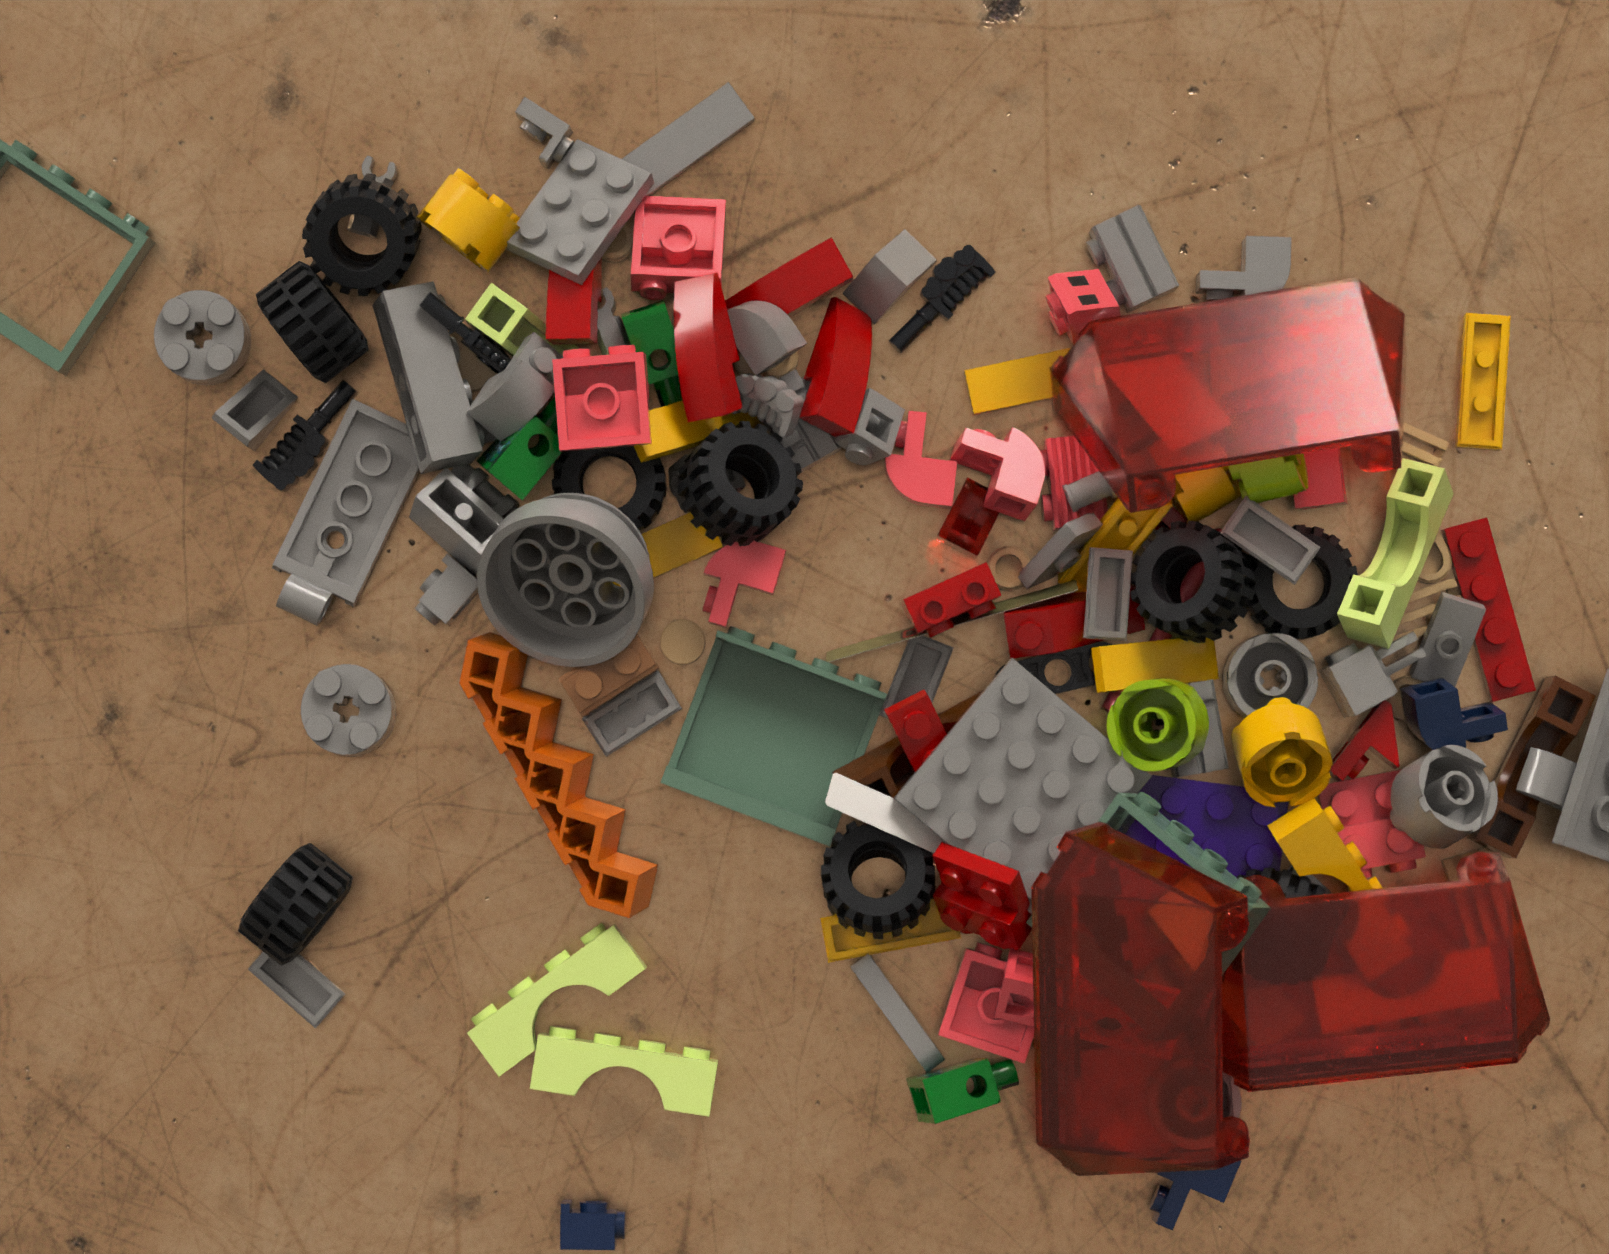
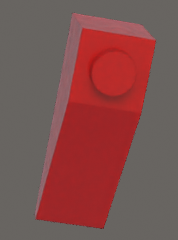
M1130 585V592L1136 588L1135 585ZM1086 592L1063 594L1005 611L1004 622L1010 659L1052 654L1104 641L1102 639L1083 638ZM1131 594L1129 598L1127 634L1145 630L1144 617L1136 610L1140 604L1132 601Z

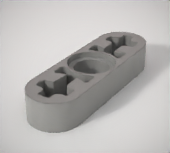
M869 953L850 966L924 1070L928 1073L942 1063L945 1058Z

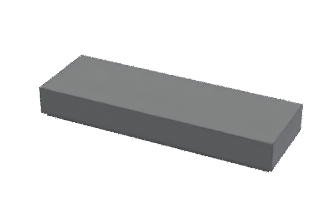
M728 82L623 157L622 160L652 173L654 184L645 195L651 196L754 122L755 118Z

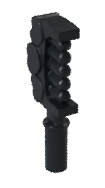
M966 245L962 250L956 251L952 257L943 258L940 264L934 267L932 271L933 277L926 281V286L921 290L920 295L927 303L920 310H916V314L889 340L890 344L898 352L902 353L928 326H932V322L939 315L948 321L954 315L952 312L956 310V304L963 303L964 296L968 297L971 295V289H977L979 282L985 281L987 277L990 279L996 271L971 245Z
M432 292L426 295L419 306L448 329L449 334L454 332L459 334L463 338L460 342L477 355L476 357L495 373H500L506 369L511 359L501 348L488 340L475 328H468L462 323L464 317H460Z
M343 379L322 404L314 409L315 412L307 421L297 414L293 419L297 424L291 426V432L284 434V440L277 442V448L271 449L269 452L270 456H265L262 463L256 460L253 464L254 468L282 492H286L290 486L296 485L299 478L305 479L309 477L311 472L318 466L316 458L323 455L324 448L328 445L327 438L320 432L328 423H331V419L355 394L356 390Z

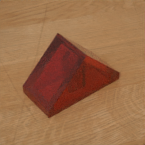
M967 477L936 537L937 541L974 560L979 555L999 515V512L983 507L988 490L987 487Z

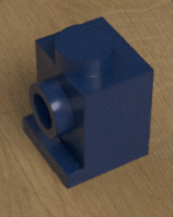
M563 1200L561 1202L560 1250H615L617 1239H625V1211L607 1209V1202L581 1201L580 1209H572V1200Z

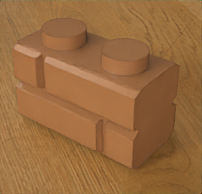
M637 633L631 643L615 657L595 665L575 667L558 679L581 716L585 717L654 672L659 671L660 668Z

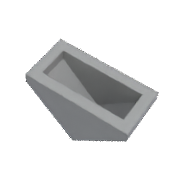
M904 229L873 256L846 288L843 295L858 309L867 313L871 318V322L875 325L934 265L937 259Z
M262 370L213 414L212 419L248 448L256 451L298 397L265 370Z

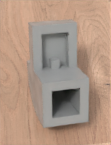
M1246 236L1242 241L1241 272L1200 270L1196 275V294H1207L1206 301L1232 302L1234 295H1240V313L1252 312L1263 308L1280 293L1288 280L1291 267L1292 237Z
M749 301L727 310L737 351H740L755 375L775 368L808 344L791 318L781 308L772 303Z
M533 332L525 337L506 369L486 381L466 413L499 441L514 434L539 412L554 393L552 359H561L563 356L537 333Z

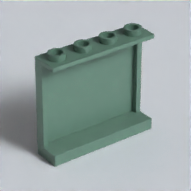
M733 626L729 627L727 633L718 630L669 764L666 766L660 783L830 846L842 812L827 806L825 803L833 775L832 772L865 754L887 696L886 693L879 691L881 682L857 673L854 681L837 675L839 666L818 658L813 659L812 665L795 659L796 650L775 642L771 643L769 649L753 644L754 634Z

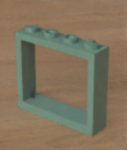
M0 139V180L12 164L133 244L62 351L51 346L0 312L1 335L59 373L67 376L155 245V242L145 235L149 227L129 213L122 220L108 211L113 203L91 188L86 195L73 188L71 185L75 178L54 164L51 165L49 170H46L34 162L38 154L17 140L10 146Z
M1118 792L1037 906L1036 915H1031L1026 923L1156 1039L1177 1038L1271 907L1259 898L1262 892L1257 886L1242 877L1237 879L1226 869L1228 863L1222 856L1208 848L1203 850L1192 840L1195 835L1188 827L1176 820L1170 822L1159 812L1161 805L1155 799L1144 792H1139V794ZM1135 819L1241 909L1169 1008L1066 918Z

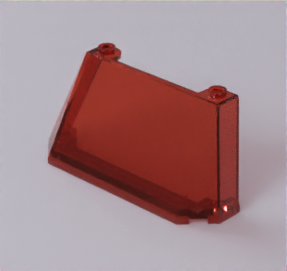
M1356 277L1092 320L1078 334L1079 340L1064 357L1060 355L1049 368L1054 411L1066 424L1130 513L1157 509L1169 503L1176 491V474L1350 445L1352 458L1355 464L1363 471L1380 472L1402 467L1407 359L1405 314L1402 309L1392 302H1387L1368 285Z
M1100 821L1065 832L1056 847L1060 851L1059 856L1048 873L1040 872L1031 886L1036 1144L1045 1152L1053 1155L1062 1163L1063 1167L1076 1176L1217 1170L1248 1158L1250 1138L1247 1124L1244 1120L1235 1116L1223 1118L1222 952L1235 948L1248 931V897L1113 829L1104 822Z
M1477 852L1462 858L1457 866L1458 881L1285 898L1281 886L1270 878L1261 875L1245 877L1244 879H1247L1260 889L1262 895L1259 898L1269 905L1271 909L1185 1026V1034L1194 1064L1209 1072L1214 1067L1234 1077V1085L1248 1092L1518 1063L1527 1053V1046L1537 1035L1541 1036L1549 1027L1550 1016L1511 881L1500 853ZM1225 895L1207 955L1241 910Z

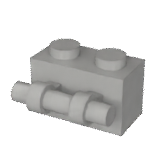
M466 464L453 467L451 471L445 468L415 496L409 518L473 576H476L478 564L486 545L500 523L517 509L519 502L510 494L504 496L488 482L489 476L480 467L474 469L471 465Z

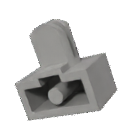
M1414 631L1393 641L1389 649L1382 647L1375 650L1370 644L1364 648L1357 649L1355 643L1325 657L1328 665L1318 671L1344 718L1356 716L1398 692L1390 675L1425 657L1426 653L1423 647L1386 666L1381 659L1418 640Z

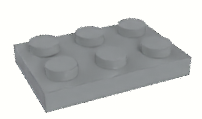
M577 139L516 223L520 229L507 241V250L582 285L654 184L652 173Z

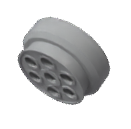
M580 493L550 495L514 510L495 530L481 555L477 570L479 598L487 617L495 629L521 652L542 662L565 667L595 665L607 661L622 652L635 638L650 609L654 593V579L649 552L638 528L622 511L612 504L597 497ZM529 543L534 544V545L537 546L539 549L533 547V546L530 545Z

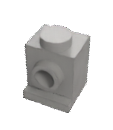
M869 388L865 391L854 433L837 436L835 443L846 449L845 457L855 464L868 465L886 458L892 454L905 409Z
M449 554L442 559L448 566L442 573L439 569L434 570L421 585L420 590L424 592V595L419 599L420 603L415 607L434 626L440 620L450 626L478 594L477 578Z

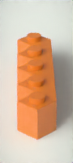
M488 632L468 640L459 684L467 698H473L485 719L483 725L500 754L504 753L517 774V777L514 779L532 810L537 809L550 831L547 835L564 865L569 864L582 886L579 891L589 906L627 918H631L648 908L658 864L617 852L626 809L585 797L594 754L553 742L562 699L521 687L528 655L510 644L503 636Z

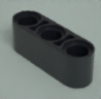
M1096 642L1017 662L1053 693L1060 694L1096 685L1095 674L1089 667V657L1092 654L1091 648L1112 644ZM1058 660L1067 666L1069 677L1064 685L1055 686L1046 680L1045 668L1050 661ZM1003 665L1002 667H1000V668L995 672L993 679L996 677V675L1001 671V669H1002L1005 665Z

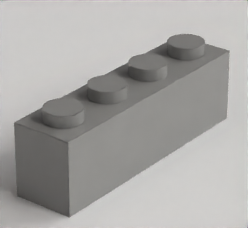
M434 281L385 290L372 305L421 474L471 464L483 451L482 447L484 446V433L481 425L466 413L472 403V392L468 381L462 379L458 367L460 360L458 343L454 337L449 336L448 329L419 306L429 292H432L446 304L444 297L441 294H437Z

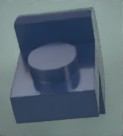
M1443 678L1400 688L1404 716L1409 729L1432 750L1447 745H1458L1466 748L1465 740L1474 743L1484 742L1492 739L1494 733L1508 730L1506 713L1491 702L1460 708L1458 689Z
M1180 1145L1168 1151L1157 1162L1153 1170L1157 1175L1169 1180L1166 1187L1159 1184L1149 1206V1209L1155 1212L1152 1220L1156 1224L1173 1231L1190 1189L1224 1203L1241 1160L1212 1146L1187 1148Z

